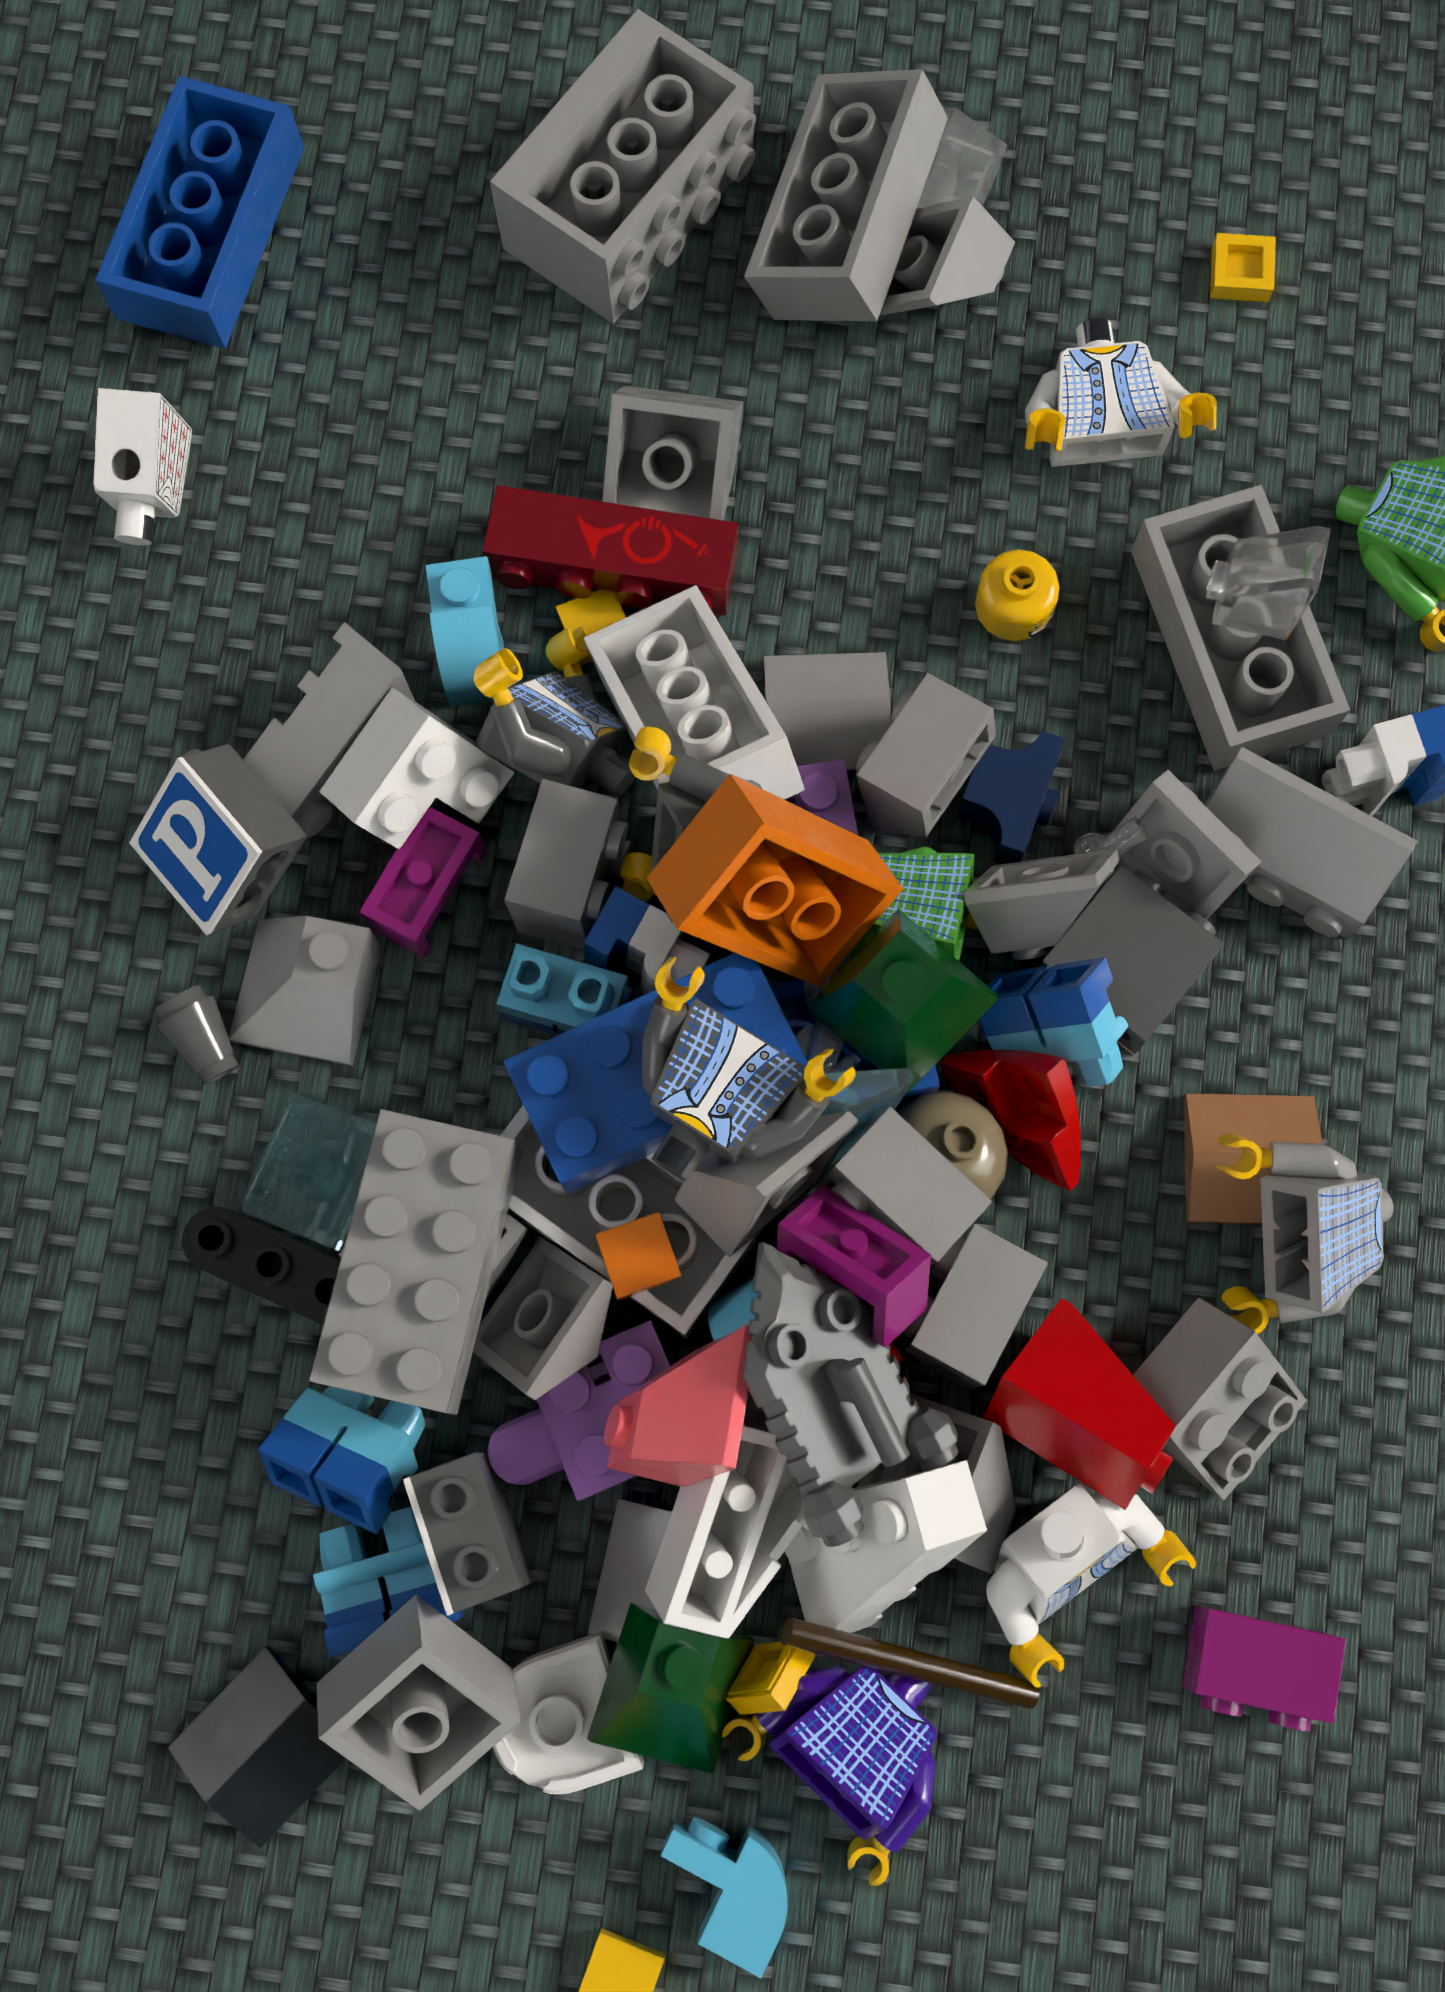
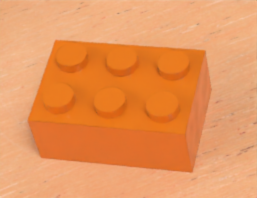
M732 774L726 777L647 877L648 882L678 930L818 987L826 981L904 889L868 840Z

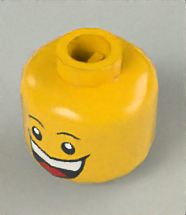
M1017 549L998 555L988 563L981 574L975 600L978 619L988 632L1000 639L1016 642L1032 638L1045 629L1053 616L1060 589L1056 571L1045 558L1032 551Z

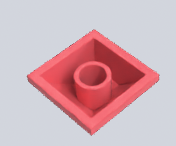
M748 1325L693 1351L620 1399L619 1405L616 1404L611 1409L604 1431V1444L611 1447L607 1468L681 1487H686L736 1469L749 1391L743 1379L746 1344L748 1341L752 1342V1336L748 1334Z

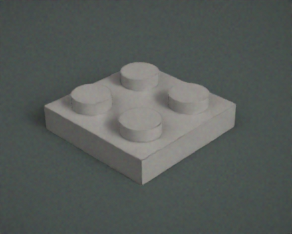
M1169 770L1152 782L1101 846L1103 850L1118 849L1119 866L1123 865L1132 873L1138 870L1151 876L1164 889V898L1181 911L1192 910L1205 919H1208L1262 862L1245 846L1237 835L1233 834Z

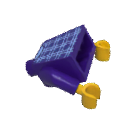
M834 1665L806 1672L804 1676H801L797 1690L785 1711L756 1713V1715H738L723 1729L722 1738L727 1736L737 1726L746 1727L752 1732L754 1745L737 1758L741 1761L752 1759L762 1749L767 1738V1732L775 1735L767 1745L858 1835L848 1848V1870H851L855 1866L856 1860L864 1854H872L880 1860L869 1874V1885L871 1886L881 1885L886 1880L889 1874L888 1853L890 1851H900L931 1810L936 1762L930 1749L937 1738V1732L935 1727L916 1708L930 1692L934 1684L892 1673L885 1679L877 1670L861 1666L851 1673L843 1667Z

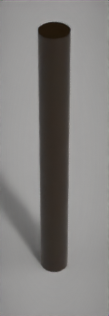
M792 1617L786 1619L782 1628L781 1643L791 1648L1027 1709H1033L1039 1699V1688L1034 1687L1024 1678Z

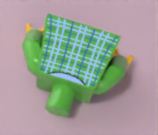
M1445 456L1418 462L1400 460L1391 465L1377 492L1348 484L1339 497L1336 507V519L1358 525L1359 550L1365 569L1385 593L1413 621L1422 619L1423 624L1420 628L1422 644L1433 652H1441L1445 650V636L1439 630V623L1445 625V609L1440 611L1436 605L1438 600L1445 602Z
M924 846L902 853H878L904 889L854 946L852 957L897 909H900L959 961L966 927L978 929L966 906L964 891L977 880L973 881L974 854L937 853L932 848Z

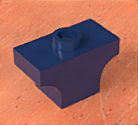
M1041 731L1038 738L1032 744L1022 749L1008 750L990 744L974 767L957 817L975 823L988 832L995 846L993 862L999 864L1021 862L1035 823L1047 827L1059 795V791L1048 786L1065 738Z

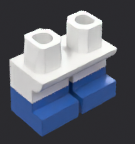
M1445 705L1373 725L1359 746L1341 750L1335 757L1336 768L1326 770L1322 776L1325 791L1352 806L1362 804L1365 813L1370 816L1374 815L1391 793L1405 789L1409 790L1414 806L1438 800L1445 792Z
M615 886L584 942L583 963L610 970L614 961L641 975L640 988L643 995L656 990L654 984L655 976L669 958L676 957L675 963L671 968V977L675 981L694 972L698 966L701 968L705 967L710 954L682 940L683 931L676 928L667 913Z

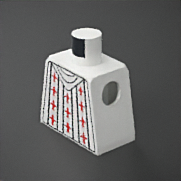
M98 388L94 489L102 499L117 511L114 539L127 544L151 545L154 517L175 518L180 512L192 429L160 393Z

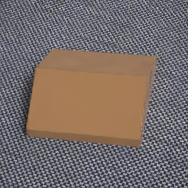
M1185 1094L1183 1096L1186 1223L1262 1224L1260 1178L1270 1175L1268 1168H1260L1256 1175L1243 1180L1234 1178L1221 1171L1215 1164L1234 1165L1241 1158L1242 1149L1241 1147L1224 1146L1218 1143L1217 1139L1223 1134H1238L1253 1141L1260 1148H1269L1271 1141L1323 1144L1315 1097Z

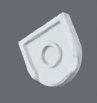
M602 1631L533 1654L522 1660L512 1669L521 1722L492 1748L498 1761L509 1774H514L521 1781L541 1789L545 1793L567 1794L642 1770L645 1764L642 1755L595 1744L587 1739L612 1661Z

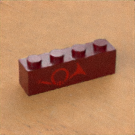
M497 485L482 553L483 556L488 557L492 579H496L500 584L509 588L527 589L534 585L556 589L567 597L583 599L590 597L591 593L597 590L613 591L616 593V600L621 604L633 608H647L651 604H657L696 585L713 614L726 616L738 555V523Z

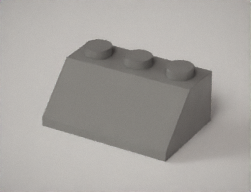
M1243 747L1240 748L1205 803V806L1262 861L1242 882L1248 885L1247 891L1254 898L1265 904L1276 907L1283 904L1305 916L1303 920L1307 926L1328 937L1341 936L1348 939L1364 925L1418 842Z

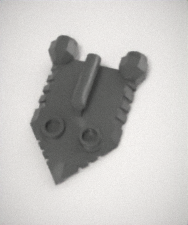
M762 1242L758 1244L753 1291L758 1296L757 1299H752L750 1310L755 1315L754 1320H749L748 1334L752 1336V1342L748 1341L746 1344L743 1379L757 1407L763 1408L766 1415V1426L770 1434L775 1433V1444L780 1454L786 1455V1466L791 1476H796L798 1480L797 1489L801 1495L804 1519L813 1537H822L826 1546L835 1547L854 1539L864 1529V1524L861 1520L863 1506L855 1490L850 1488L880 1463H883L885 1467L899 1464L907 1457L910 1461H918L922 1470L940 1467L957 1456L959 1451L955 1443L957 1442L958 1433L949 1415L929 1407L920 1408L915 1398L910 1399L908 1395L910 1386L905 1376H899L900 1366L895 1355H889L890 1345L884 1348L872 1340L874 1312L868 1302L838 1282H833L832 1278L823 1272L816 1274L815 1268L806 1264L800 1266L798 1260Z

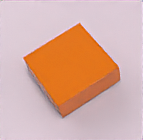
M659 1212L595 1234L618 1301L682 1278Z

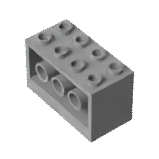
M637 9L491 179L490 186L503 249L614 324L627 308L632 310L641 303L648 291L650 280L663 265L668 267L675 262L684 247L685 238L698 222L705 224L710 220L720 203L721 195L733 180L740 182L750 171L756 157V151L754 150V125L756 122V115L754 114V84L643 11Z

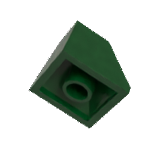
M897 909L808 1004V1010L904 1092L908 1093L999 998L984 982L900 909Z
M630 1602L587 1739L595 1744L713 1774L724 1740L722 1738L723 1729L729 1723L734 1708L726 1700L727 1693L750 1655L755 1639L733 1632L729 1639L665 1624L656 1609Z

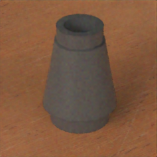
M200 985L180 992L155 1009L161 1021L157 1028L193 1070L201 1076L205 1085L226 1076L239 1067L214 996L207 997Z

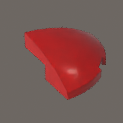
M979 1050L947 1054L939 1061L941 1069L955 1093L970 1096L991 1112L1003 1130L1006 1143L1011 1145L1008 1148V1154L1030 1171L1063 1189L1071 1191L1079 1183L1081 1164L1080 1123L1076 1097L1064 1058L1030 1051Z

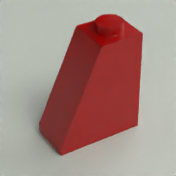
M1061 1298L1002 1376L983 1419L1001 1426L1002 1432L1126 1510L1140 1487L1153 1494L1174 1458L1162 1450L1176 1425L1074 1305Z

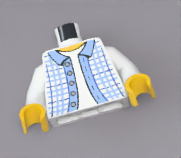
M1104 318L1089 319L1077 326L1076 337L1078 347L1067 348L1060 352L1056 369L1042 375L1025 409L1027 423L1025 449L1033 450L1035 442L1039 441L1050 443L1051 467L1162 456L1175 428L1174 422L1178 425L1179 436L1183 439L1192 436L1194 425L1206 426L1210 431L1216 430L1217 402L1215 397L1207 393H1189L1160 362L1152 360L1146 344L1140 341L1114 343L1111 322Z
M1080 1483L1011 1534L1002 1543L994 1568L995 1573L987 1583V1599L1008 1642L1013 1645L1009 1654L1011 1663L1034 1687H1041L1040 1682L1037 1680V1672L1045 1662L1048 1661L1059 1673L1064 1668V1659L1038 1633V1625L1129 1556L1137 1547L1142 1549L1143 1558L1159 1580L1166 1586L1174 1585L1167 1575V1570L1175 1562L1186 1560L1192 1569L1195 1568L1196 1561L1174 1532L1164 1529L1161 1522L1137 1494L1127 1509L1124 1510Z

